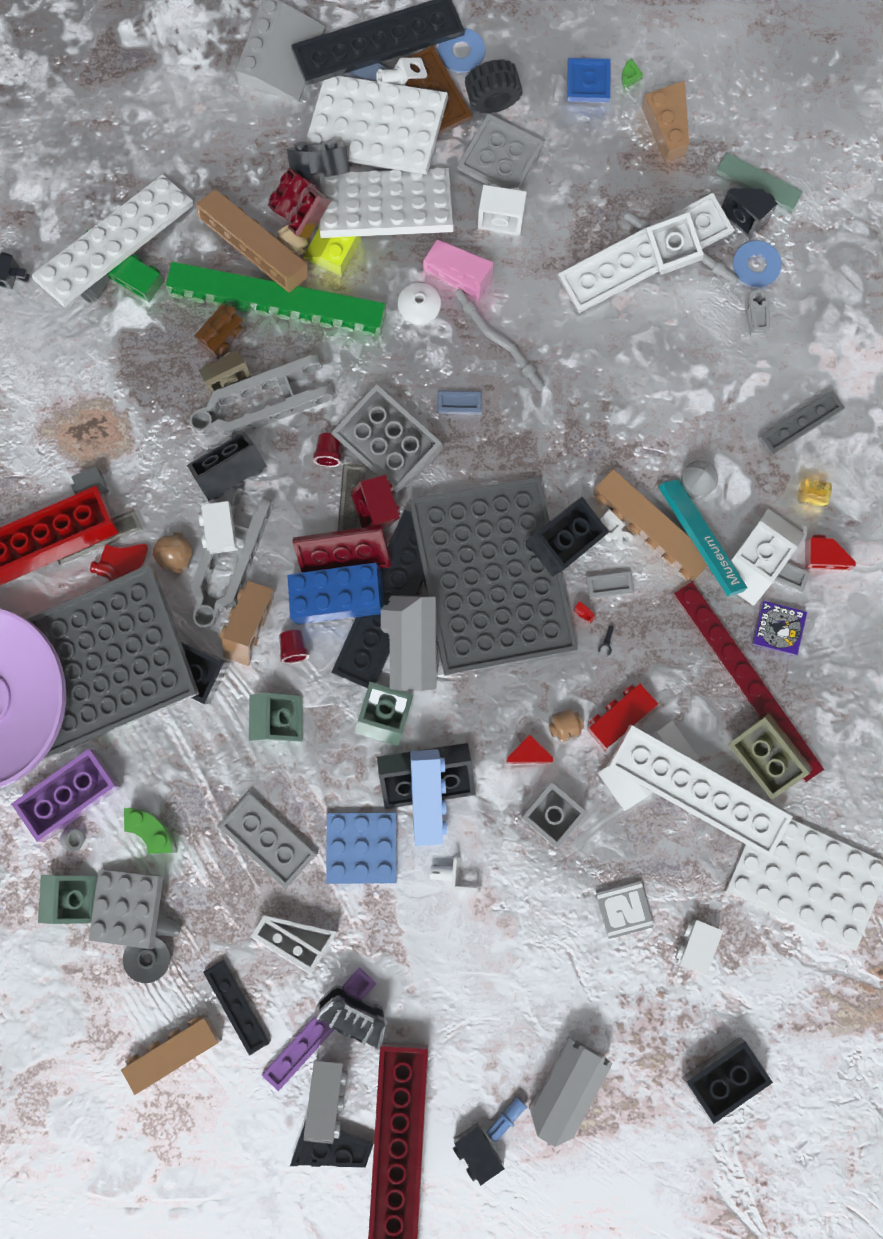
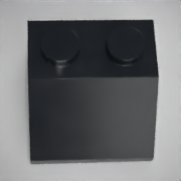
M731 188L728 190L721 208L726 217L751 239L769 222L778 203L770 193H766L763 189Z

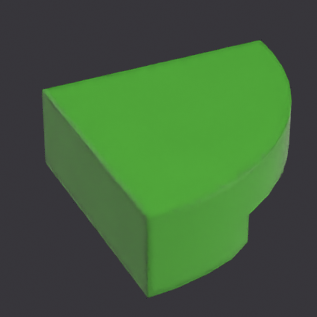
M632 58L627 61L622 71L621 81L624 89L643 78L642 72Z

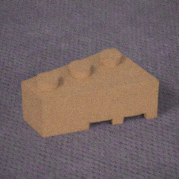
M685 80L645 94L641 107L665 163L684 157L689 146Z
M247 581L245 588L241 587L239 590L237 606L231 608L228 626L224 625L220 633L223 644V657L247 666L251 662V649L253 645L257 646L259 640L257 639L261 626L265 624L273 602V589L251 581Z

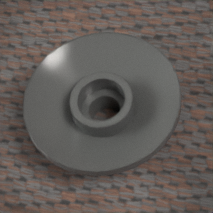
M155 937L154 949L131 946L125 948L123 966L127 975L136 982H155L169 968V949L158 937ZM146 954L152 956L150 963H147L144 959Z

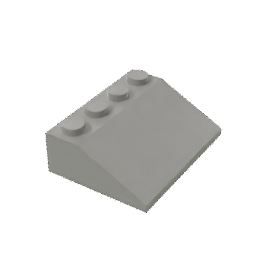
M262 0L236 69L239 85L300 102L306 84L291 50V45L323 35L326 27L284 2Z
M377 384L331 432L337 440L378 477L386 475L387 480L391 481L393 490L396 493L425 469L444 449L442 442Z

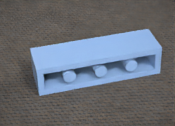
M439 749L410 751L415 846L443 844V835H447L446 821H442V814H446V800L441 798V793H446L445 779H441V772H445V760L440 758Z

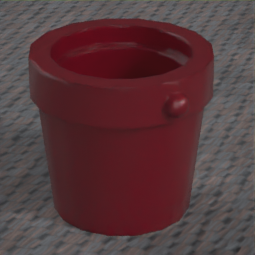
M331 433L319 434L316 449L313 453V462L323 467L340 466L342 463L340 441Z
M288 630L279 635L281 663H298L310 657L301 630Z

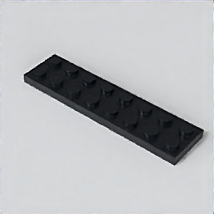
M431 0L292 44L291 50L305 84L308 86L464 36L465 29L452 0Z
M404 510L388 545L392 562L391 567L381 568L385 605L389 604L390 601L388 600L391 596H416L424 578L411 512ZM381 614L355 618L332 669V674L368 689L369 682L377 684L390 655V639L388 638L390 636L381 629Z

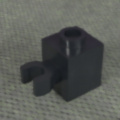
M0 252V287L13 289L15 280L28 283L30 274H27V270L19 268L12 255Z

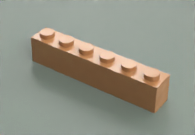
M215 189L196 203L198 218L288 293L308 278L306 261L294 254L286 244L278 241L273 233L267 232L261 227L257 220L251 219L241 207L234 205L226 195H222Z
M614 469L595 487L593 491L595 500L602 506L606 505L612 510V513L620 520H623L628 525L627 528L632 534L642 537L645 540L644 544L650 550H656L661 554V559L667 565H673L678 570L677 573L681 578L693 582L708 566L690 537Z

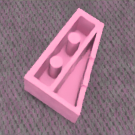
M436 240L423 260L425 271L458 290L462 289L465 294L478 301L493 278L494 262L440 240Z

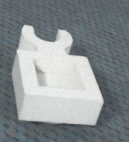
M610 509L600 517V520L609 531L603 538L608 542L614 539L618 549H625L627 546L622 542V538H625L628 542L634 539L629 532L621 530L625 524Z

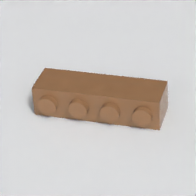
M198 1015L187 1022L189 1027L182 1032L179 1028L166 1035L168 1038L166 1042L160 1045L159 1041L145 1048L148 1052L145 1055L139 1057L137 1053L125 1061L127 1066L122 1068L121 1072L134 1095L221 1041L208 1015L203 1019Z

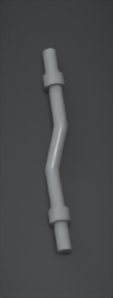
M627 211L623 217L637 227L636 230L638 232L650 226L649 222L645 219H639L630 211ZM703 252L704 255L701 261L713 269L712 272L717 276L721 275L735 285L739 277L728 270L724 263L721 261L717 262Z
M462 289L457 290L454 294L463 305L462 309L466 315L471 316L486 337L510 352L521 367V372L525 378L529 379L538 391H541L545 385L536 374L537 370L534 366L527 362L514 343L490 329L477 311L478 307L475 303L468 299Z

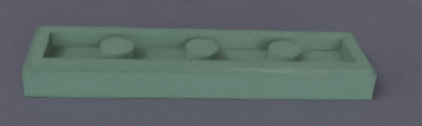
M726 153L716 171V174L743 188L763 189L775 198L778 206L791 213L803 191L729 153Z

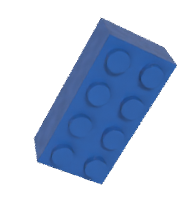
M377 563L287 575L290 619L297 625L381 614V609L385 605L382 570Z

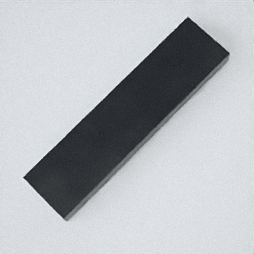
M225 959L204 971L203 973L248 1055L250 1056L270 1044L269 1038Z

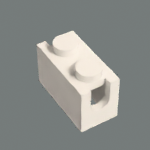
M229 501L201 505L202 512L199 513L200 526H204L205 534L201 535L203 548H207L210 554L237 550L233 512Z
M692 919L691 923L688 922L684 929L685 941L683 945L680 944L676 951L675 958L678 959L677 964L707 976L723 930Z

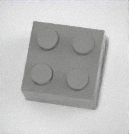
M551 782L520 819L555 849H558L588 812Z

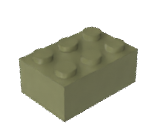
M769 713L728 743L771 800L806 777L812 770L810 764Z

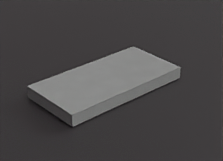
M251 792L241 800L218 826L285 889L291 885L318 855Z

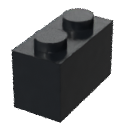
M478 1122L454 1138L455 1146L453 1151L460 1161L462 1159L465 1160L468 1165L466 1171L473 1182L477 1180L481 1186L505 1170L504 1163Z

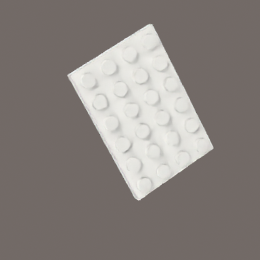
M336 76L324 80L306 142L310 145H320L326 141L336 140L337 143L347 147L348 162L427 175L447 104L448 94L447 92L389 83L379 84L376 81Z
M449 168L429 169L427 175L401 170L352 171L324 177V174H320V190L332 200L320 219L321 238L453 232Z
M791 819L771 858L744 844L725 891L856 951L883 886V861Z

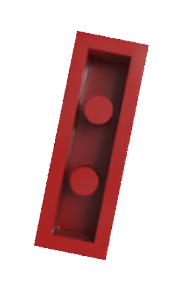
M641 683L636 687L631 684L622 692L625 696L619 702L614 699L605 707L607 712L602 717L597 714L588 722L590 727L587 731L604 751L626 733L629 725L634 726L658 705V702Z

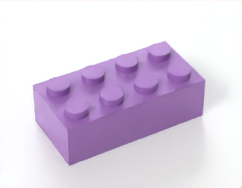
M89 748L11 803V805L36 842H46L119 790L121 786L96 750Z

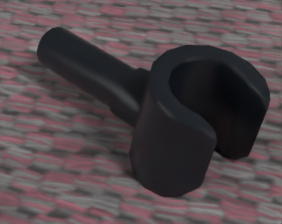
M613 626L608 627L604 642L598 647V654H600L601 647L607 646L609 649L607 657L611 654L610 640L614 630Z

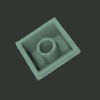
M369 682L354 733L398 746L413 694Z
M275 693L249 695V741L302 742L303 696Z
M41 875L38 923H91L97 876Z

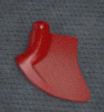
M105 544L99 563L96 561L91 562L90 572L97 573L98 576L105 577L110 582L142 567L147 556L148 546L147 544H138L118 548Z

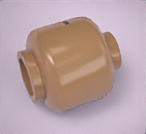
M572 709L553 714L551 717L552 724L548 725L552 737L557 736L561 742L579 737L581 730L584 729L580 714Z

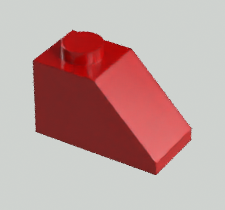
M813 535L805 542V569L850 571L856 566V561L833 538H826V535Z

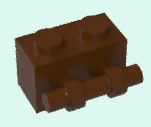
M222 304L194 335L197 343L216 359L229 351L231 343L235 339H239L244 334L246 328L243 319L235 313L236 310L230 305L227 307Z

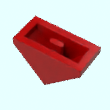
M531 735L506 758V764L553 763V757Z

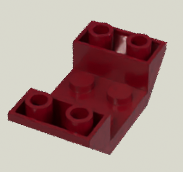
M289 167L287 172L281 176L280 184L276 191L270 195L268 206L273 212L289 221L288 228L296 236L309 239L332 200L316 185Z

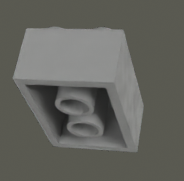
M314 1061L304 1141L333 1144L334 1138L339 1139L341 1122L336 1121L337 1113H342L344 1096H339L340 1088H345L347 1071L342 1070L343 1064Z

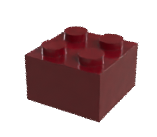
M386 475L360 481L350 492L362 528L382 525L383 529H385L400 518V507L394 501L392 495L393 486L391 481L387 480Z

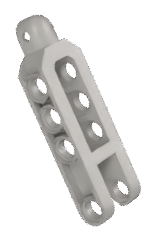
M310 355L213 391L207 407L193 412L189 421L193 430L199 434H206L217 430L219 433L233 438L243 431L254 430L328 402L334 395L330 385L313 391L309 389L293 395L289 382L311 375L322 368L319 357L317 355ZM281 387L286 401L270 407L267 405L265 409L252 414L245 413L244 417L230 422L225 421L222 413L225 406L273 388Z
M237 487L227 490L223 502L229 501L232 506L233 518L242 496V489ZM262 496L257 513L254 512L249 528L234 524L236 538L246 542L242 553L237 557L239 561L235 572L229 578L231 582L227 593L221 599L208 596L206 591L220 553L210 554L207 548L204 549L190 586L197 600L193 612V621L198 627L202 629L213 627L220 612L236 606L239 590L244 586L274 503L273 499Z

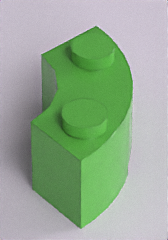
M124 808V832L134 833L141 837L147 846L148 854L177 853L174 836L161 819L148 811Z

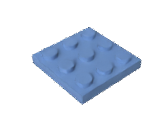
M327 813L326 884L396 883V813Z

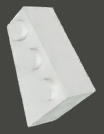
M264 915L252 933L251 938L312 976L337 932Z

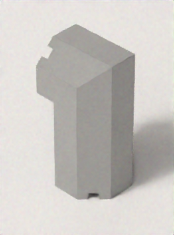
M391 596L388 600L390 601L389 604L384 605L381 609V629L390 636L388 637L390 639V689L408 691V689H415V691L435 690L437 688L436 597Z
M568 1037L542 1088L537 1091L529 1106L537 1136L554 1147L575 1137L613 1064L609 1059L601 1058V1054L577 1040L574 1041L571 1037Z

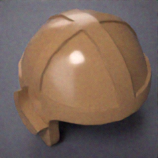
M173 532L172 536L166 535L159 538L153 549V556L157 564L164 570L173 571L174 574H182L183 571H187V566L193 553L188 538L183 537V533Z

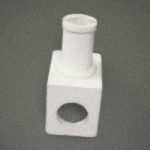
M400 58L394 69H379L376 74L379 84L391 83L402 86L405 85L408 79L427 77V72L421 58ZM410 64L417 65L420 72L416 73L411 70Z
M454 857L452 867L431 865L430 871L440 872V874L430 873L431 880L451 881V890L481 892V888L459 886L461 858Z

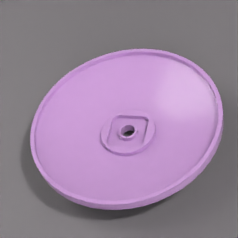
M0 609V788H3L26 776L50 751L59 734L65 714L66 683L60 659L53 645L40 629L20 615Z

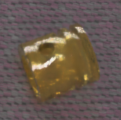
M803 477L798 491V503L805 505L809 503L810 506L826 508L831 496L832 483L817 479L813 481L812 478Z

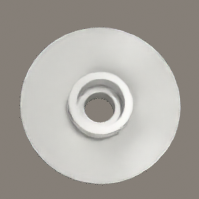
M418 282L408 285L401 291L398 298V309L401 316L413 324L421 325L431 322L439 314L441 308L439 293L434 287L426 283ZM422 298L423 302L417 303L415 300Z

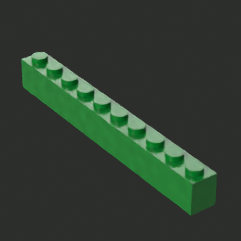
M171 262L165 285L168 293L177 299L185 297L197 303H204L206 301L218 307L222 304L225 306L230 305L239 311L252 310L264 316L268 314L277 315V317L284 320L293 318L298 319V321L304 324L318 323L325 328H332L334 326L346 332L359 331L367 336H381L386 314V305L382 302L297 286L288 293L274 281Z

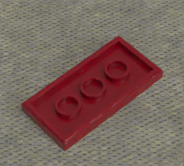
M382 525L293 537L292 540L302 573L377 563L380 568L391 567L392 562Z

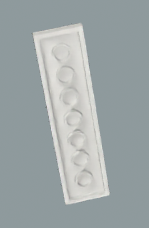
M162 174L32 274L33 280L65 307L193 206V200Z
M713 193L650 225L653 226L689 212L702 249L734 231ZM646 228L564 270L558 274V278L579 314L659 272L646 235Z
M629 725L607 765L770 858L793 817L632 725Z

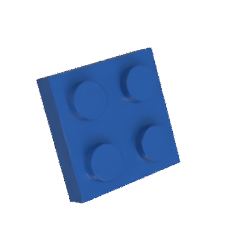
M568 58L567 102L609 103L611 59Z

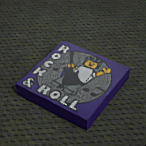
M762 601L752 645L797 656L807 612Z

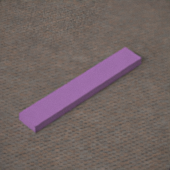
M359 967L342 987H344L346 992L362 1000L376 985V982ZM314 1016L262 1073V1076L279 1092L335 1029L330 1028L328 1023L317 1020Z

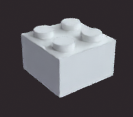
M495 184L483 185L479 206L478 229L520 235L527 192L519 188H501Z
M689 212L646 228V235L660 275L703 259L704 254Z

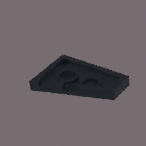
M304 1123L290 1163L291 1167L336 1166L366 1168L374 1145L373 1141L343 1130L339 1132V1139L334 1138L333 1144L304 1141Z

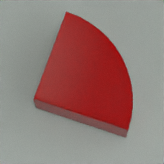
M580 601L573 609V613L589 624L596 618L594 613Z

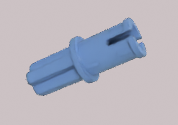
M516 1096L503 1113L500 1111L499 1118L487 1130V1136L492 1141L497 1142L510 1126L514 1127L516 1119L528 1108L525 1103Z

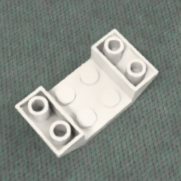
M770 509L765 511L753 531L730 560L748 587L744 592L737 595L753 606L773 583L805 535Z
M673 721L651 735L653 738L694 761L699 759ZM608 766L598 772V775L624 811L653 793Z

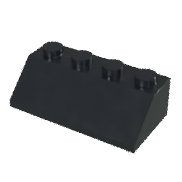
M468 743L424 749H439L440 758L445 760V772H441V779H445L446 793H441L442 800L476 795ZM410 752L378 756V773L385 809L412 805Z

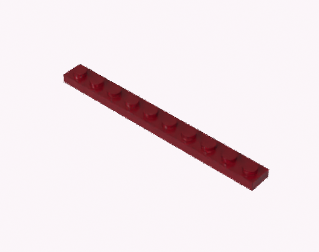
M690 582L675 592L673 597L757 717L760 719L769 713L810 764L812 770L810 774L801 779L803 783L808 782L825 769L695 584Z

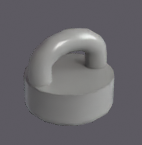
M66 828L60 835V845L65 851H78L84 843V835L79 829Z

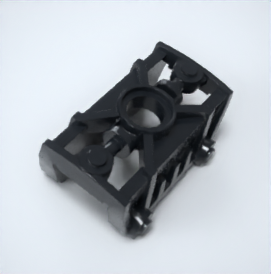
M338 984L332 987L319 1000L315 1009V1018L317 1020L328 1023L330 1028L336 1029L347 1038H354L364 1045L368 1043L379 1050L383 1043L386 1027L382 1006L378 1004L371 1005L346 992L344 987Z

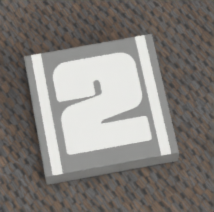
M641 881L596 893L608 939L654 927Z

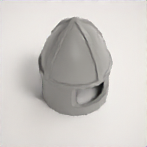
M695 461L686 466L680 481L690 498L702 499L716 488L718 473L712 463Z

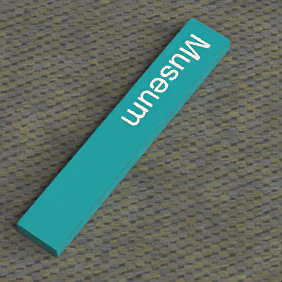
M677 479L661 483L658 487L727 597L744 592L748 587L680 481Z

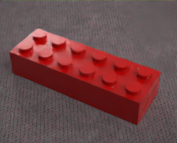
M93 486L0 527V586L119 534L105 497L97 486Z

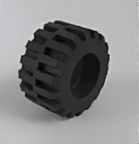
M500 59L484 62L476 66L465 77L464 82L471 108L481 114L497 113L508 109L515 102L519 101L520 96L523 94L516 65L509 60Z

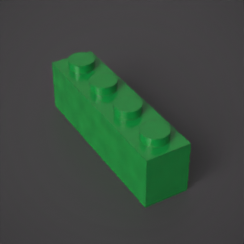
M131 254L108 272L107 275L112 281L150 303L164 283L160 275L161 272L153 265L147 266L143 264V261L138 256Z

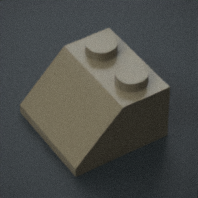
M239 351L235 353L229 352L222 359L216 362H208L199 369L211 395L213 391L251 377Z

